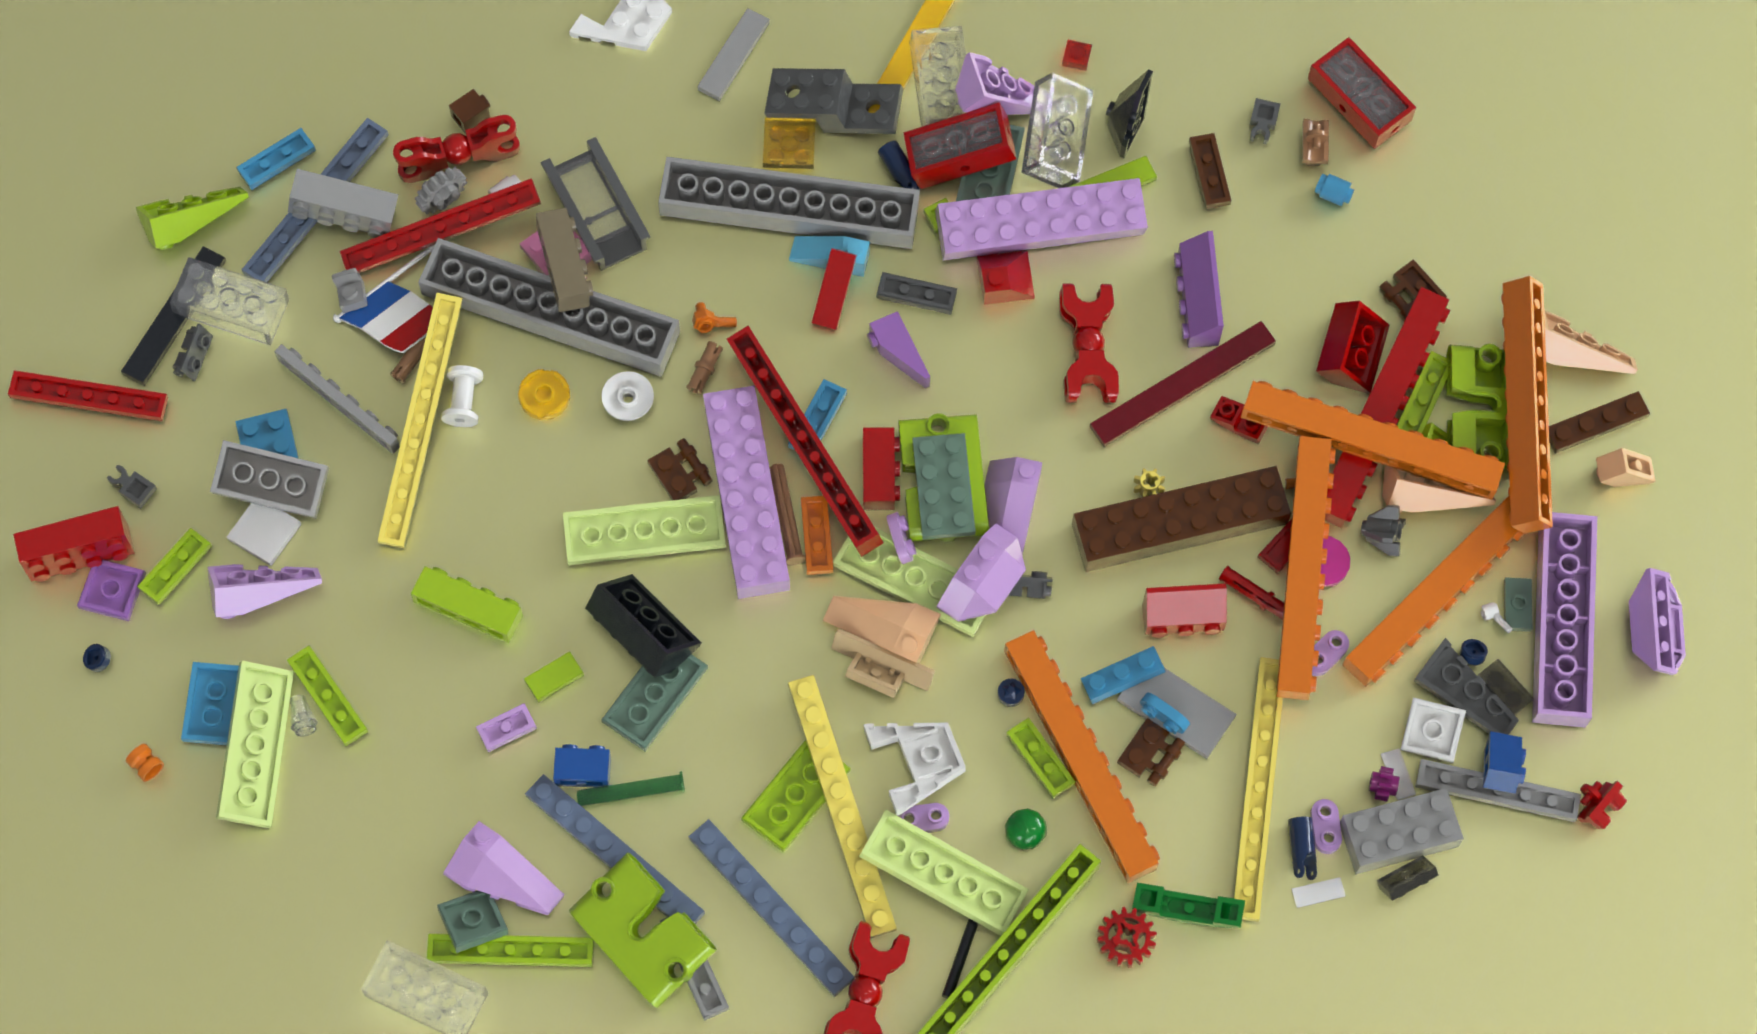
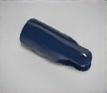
M890 141L878 150V154L893 180L903 188L920 190L911 175L909 160L897 141Z
M1306 816L1291 818L1288 820L1294 875L1297 878H1302L1306 868L1307 878L1314 880L1317 876V859L1313 820L1311 817Z

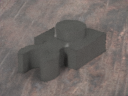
M1256 98L1250 125L1255 127L1251 131L1250 141L1254 142L1255 135L1262 134L1264 136L1263 144L1268 143L1270 138L1269 129H1275L1281 103Z
M117 465L116 469L121 473V477L114 479L108 476L109 483L114 487H121L118 491L119 494L141 509L157 490L156 485L135 471L129 477L125 468Z

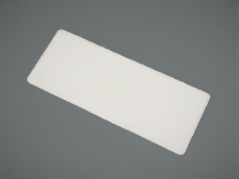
M1400 749L1381 753L1385 767L1393 768L1394 776L1400 777L1396 794L1397 800L1416 795Z
M1340 877L1292 888L1297 908L1346 896Z

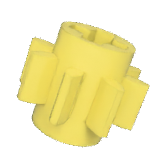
M1143 468L1142 476L1135 475L1133 482L1139 485L1134 487L1133 492L1140 493L1142 497L1154 495L1157 492L1163 493L1165 487L1161 484L1164 483L1165 476L1159 477L1156 468L1153 471H1147Z

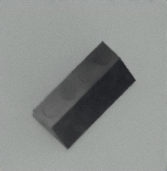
M633 574L598 584L585 607L593 618L654 678L675 670L702 644Z

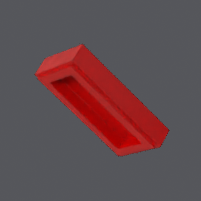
M1291 520L1257 557L1277 574L1288 564Z

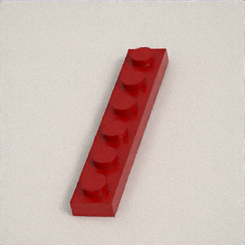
M15 370L8 391V396L13 399L162 422L168 402V396L165 393Z

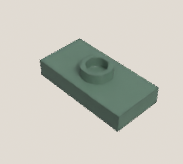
M1507 577L1504 579V620L1512 627V631L1531 632L1533 629L1532 579Z

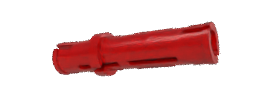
M1226 566L1219 577L1220 581H1223L1260 605L1259 609L1267 610L1283 620L1284 602L1276 598L1275 593L1265 591L1251 580L1231 569L1230 566Z

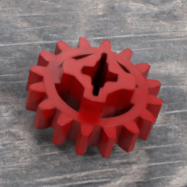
M1122 907L1121 914L1112 910V919L1104 917L1102 922L1105 926H1099L1097 931L1103 935L1097 937V943L1104 944L1100 949V953H1109L1108 962L1114 958L1117 959V967H1120L1122 962H1126L1128 968H1131L1133 961L1141 965L1143 963L1142 956L1146 958L1151 956L1148 948L1155 949L1156 943L1150 940L1157 936V932L1150 931L1154 924L1153 921L1146 923L1144 920L1147 914L1143 913L1140 917L1137 916L1136 908H1133L1131 913H1127L1126 908ZM1126 921L1134 922L1136 925L1129 924ZM1114 926L1116 935L1109 940V931ZM1123 933H1125L1126 936L1132 935L1131 942H1129L1127 939H1121ZM1144 935L1145 943L1140 949L1137 940ZM1117 950L1125 951V952H1127L1128 954H1122V953L1118 952Z

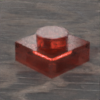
M1068 40L1062 66L1087 71L1092 44Z

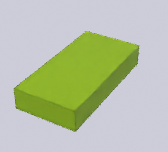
M569 651L524 678V681L539 703L583 677L584 673Z

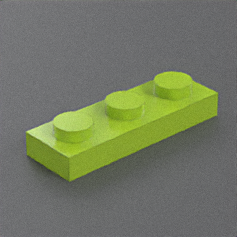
M190 528L137 587L155 603L160 605L212 547L211 543Z
M1029 717L1007 731V737L1053 799L1075 785L1076 781Z

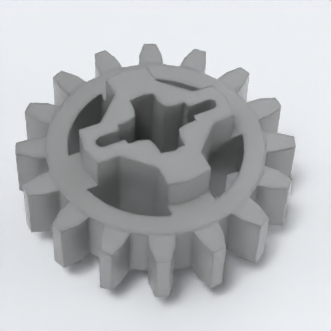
M449 167L445 172H436L434 176L423 183L422 189L417 192L418 196L415 197L416 205L425 214L430 212L434 214L438 209L439 211L446 209L453 201L458 200L461 195L459 192L465 190L463 186L467 184V178L456 167L452 170Z

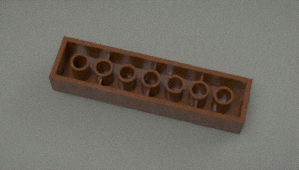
M1277 466L1074 513L1072 527L1085 572L1283 526L1289 522L1291 511Z

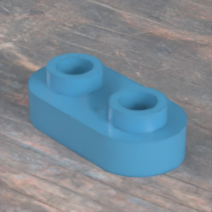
M1147 692L1141 699L1142 712L1152 719L1155 717L1164 723L1165 729L1172 734L1177 732L1183 734L1189 727L1190 722L1185 716L1156 695Z

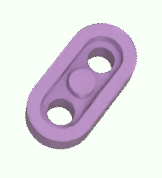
M898 512L887 515L888 526L901 563L906 564L913 561L916 548L912 539L908 540L906 531L909 530V525L905 516H900Z
M1332 630L1314 645V650L1319 651V658L1322 659V663L1318 664L1317 667L1313 666L1312 676L1324 675L1346 654L1349 648V639L1345 633L1339 630ZM1334 639L1339 640L1341 645L1334 646L1331 641Z
M1321 799L1313 805L1310 812V817L1313 820L1315 847L1323 854H1332L1339 849L1342 843L1339 811L1334 802L1328 799ZM1323 808L1328 809L1330 815L1324 816L1320 810ZM1324 835H1331L1333 841H1325Z
M940 803L915 805L901 815H897L902 819L906 816H912L914 821L911 824L927 833L941 831L946 828L949 822V811ZM938 812L941 817L935 820L931 817V814Z

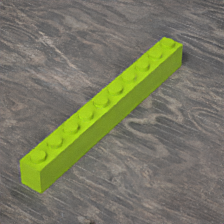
M1079 844L918 1034H959L1099 870L1101 860Z

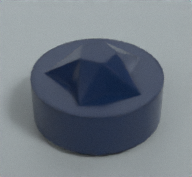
M1476 639L1464 641L1460 649V655L1471 665L1482 664L1488 653L1486 645Z
M100 644L90 645L83 655L85 667L95 672L103 671L109 665L111 659L109 649Z
M1012 678L1006 679L998 687V699L1003 705L1014 707L1022 702L1025 690L1020 681Z

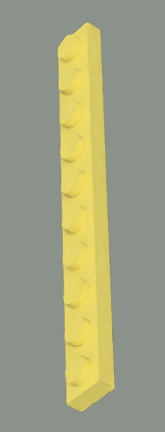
M436 293L379 532L378 543L403 549L405 547L463 301L460 297Z
M1260 657L1233 896V899L1245 900L1242 920L1256 922L1260 919L1283 698L1276 697L1279 659Z
M811 675L788 682L792 700L864 921L869 923L872 928L870 939L896 931L897 927L877 866L859 857L868 839L815 677Z

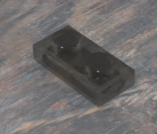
M1499 659L1478 674L1486 682L1485 685L1489 690L1496 694L1514 715L1534 699Z
M1422 855L1378 879L1377 883L1379 889L1393 901L1418 886L1428 883L1429 880L1439 875L1436 867Z

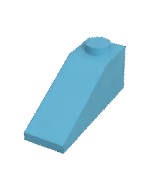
M795 236L789 261L826 269L831 248L856 254L857 258L852 275L864 277L870 254V242L846 236Z

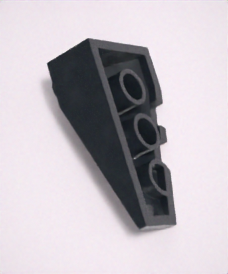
M1149 69L1122 91L1116 102L1111 101L1106 111V115L1109 116L1108 129L1119 156L1125 158L1145 119L1153 71Z

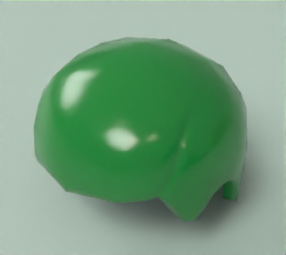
M1029 808L1017 810L1012 813L1005 824L1006 837L1014 847L1021 850L1036 848L1047 835L1046 821L1037 811Z

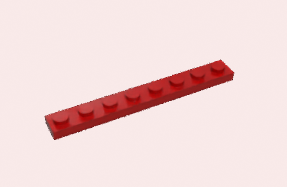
M531 178L341 250L340 254L346 270L356 268L358 273L435 245L438 238L443 240L451 239L541 204V201Z

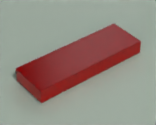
M831 248L812 319L813 324L834 330L838 329L857 258L856 254Z

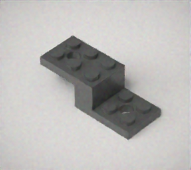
M773 68L764 113L767 118L816 119L824 133L896 134L903 87L901 84H853L845 69ZM792 90H800L799 94L795 97H788ZM872 105H880L879 110L875 113L868 112Z

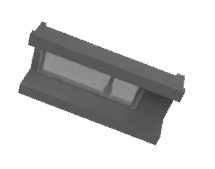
M594 137L587 140V152L555 167L550 158L542 161L541 165L564 208H567L569 217H574L576 230L594 263H598L602 271L647 250L646 240L650 238V235L597 138Z

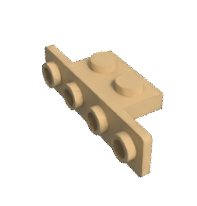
M837 629L831 648L853 658L845 677L892 698L895 697L903 681L926 691L929 690L935 673L933 669L895 654L844 630Z

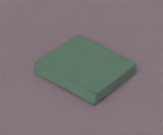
M475 891L437 905L438 912L456 953L508 935V928L494 898L490 897L491 894Z

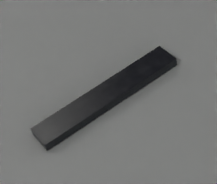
M204 246L201 248L121 370L122 375L143 386L146 385L225 264L226 258Z

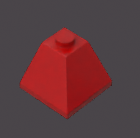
M1028 251L977 256L984 305L1035 299Z

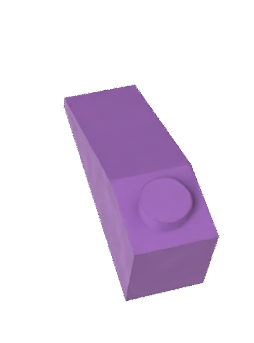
M898 311L869 323L867 338L871 347H876L882 357L924 388L930 387V375Z

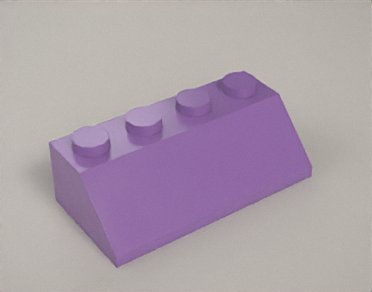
M1207 231L1181 242L1178 253H1174V266L1179 268L1180 276L1176 278L1177 291H1182L1183 299L1179 300L1180 315L1185 317V323H1182V338L1187 339L1188 348L1219 346L1224 327L1213 231Z

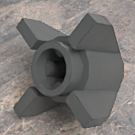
M1388 505L1370 514L1367 520H1363L1361 526V534L1365 536L1366 541L1389 556H1400L1399 541L1402 529L1406 524V519L1400 518V506Z

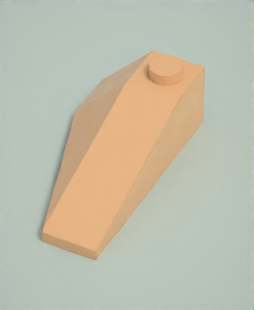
M1544 310L1546 362L1560 366L1631 374L1637 372L1638 369L1634 358L1609 344L1599 345L1591 337L1592 334L1586 331L1578 333L1569 327L1571 324L1569 321Z
M1387 465L1384 468L1382 497L1387 506H1400V513L1403 511L1413 513L1492 506L1496 502L1494 497L1490 500Z
M833 596L823 621L911 661L920 663L941 614L917 603Z

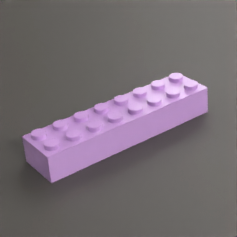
M1140 178L940 203L935 210L943 261L1144 235L1148 228Z
M755 385L703 394L704 407L738 599L790 591L789 573Z
M1552 512L1553 527L1538 531L1532 723L1586 728L1592 719L1597 516Z

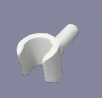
M1491 602L1481 606V616L1485 621L1494 618L1507 633L1512 631V627L1500 615L1496 603Z

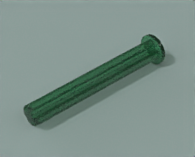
M679 771L680 774L578 790L577 801L579 805L586 806L680 790L685 793L683 773Z

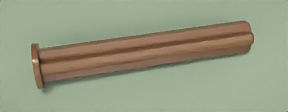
M773 464L769 468L787 554L786 562L787 565L801 564L806 561V556L802 555L784 465Z

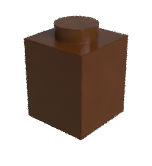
M474 89L449 105L451 117L465 134V130L474 128L481 121L490 118V103L483 94L479 96Z

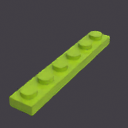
M428 934L427 963L593 967L594 940L585 937L502 936L456 953L448 934Z

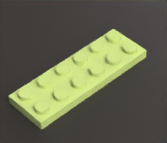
M720 495L563 513L568 566L726 548Z
M876 527L875 529L884 543L862 557L849 536L847 537L833 561L834 567L903 602L917 603L941 614L940 621L974 637L985 615L958 622L937 608L945 590L958 571L957 568L917 548L916 554L913 555L914 560L902 564L897 555L892 536Z
M247 661L239 663L216 819L268 829L272 826L294 671Z
M885 810L859 856L1000 936L1009 927L1029 890L888 810Z

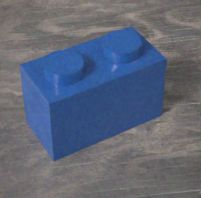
M1490 731L1484 748L1483 788L1515 794L1518 784H1523L1526 768L1522 767L1525 761L1526 749L1522 748V737Z
M572 744L562 745V748H555L554 783L557 786L609 788L610 750L600 745L589 746V749L578 748V746Z

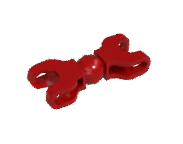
M509 115L487 118L474 128L465 130L466 136L461 133H452L443 142L441 137H414L400 141L393 149L394 159L398 163V175L405 183H415L427 180L434 176L436 172L449 168L448 163L462 165L468 162L471 157L473 162L478 160L500 161L514 157L520 150V142L516 136L515 120ZM506 124L510 126L507 131L498 132L500 125ZM509 141L513 143V146L509 149L501 147V144ZM407 149L413 152V155L408 157L400 155L403 150ZM408 167H417L414 173H405V170Z
M1063 283L1060 289L1059 312L1061 317L1073 328L1074 337L1072 344L1077 354L1075 363L1070 366L1063 380L1065 401L1068 403L1077 402V398L1081 393V386L1088 383L1096 385L1101 390L1105 403H1115L1119 394V375L1116 368L1105 359V339L1101 333L1103 323L1106 322L1114 307L1111 284H1101L1097 292V300L1093 302H1085L1077 297L1074 284Z
M864 921L859 922L853 933L848 950L850 958L856 966L855 979L851 982L848 991L850 1000L846 1003L844 1011L838 1012L826 1023L824 1034H883L875 1018L876 1006L880 1003L883 995L881 985L885 982L887 974L893 973L905 962L910 943L909 936L899 934L893 941L890 950L878 951L870 942L871 925Z

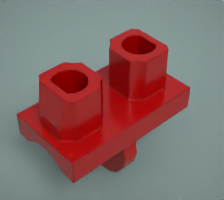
M1596 781L1593 786L1583 784L1580 791L1584 797L1580 802L1585 807L1579 813L1577 819L1581 823H1590L1597 829H1605L1611 822V818L1604 812V809L1609 806L1613 811H1618L1627 802V799L1620 792L1623 786L1618 781H1615L1613 784L1605 782L1603 785Z

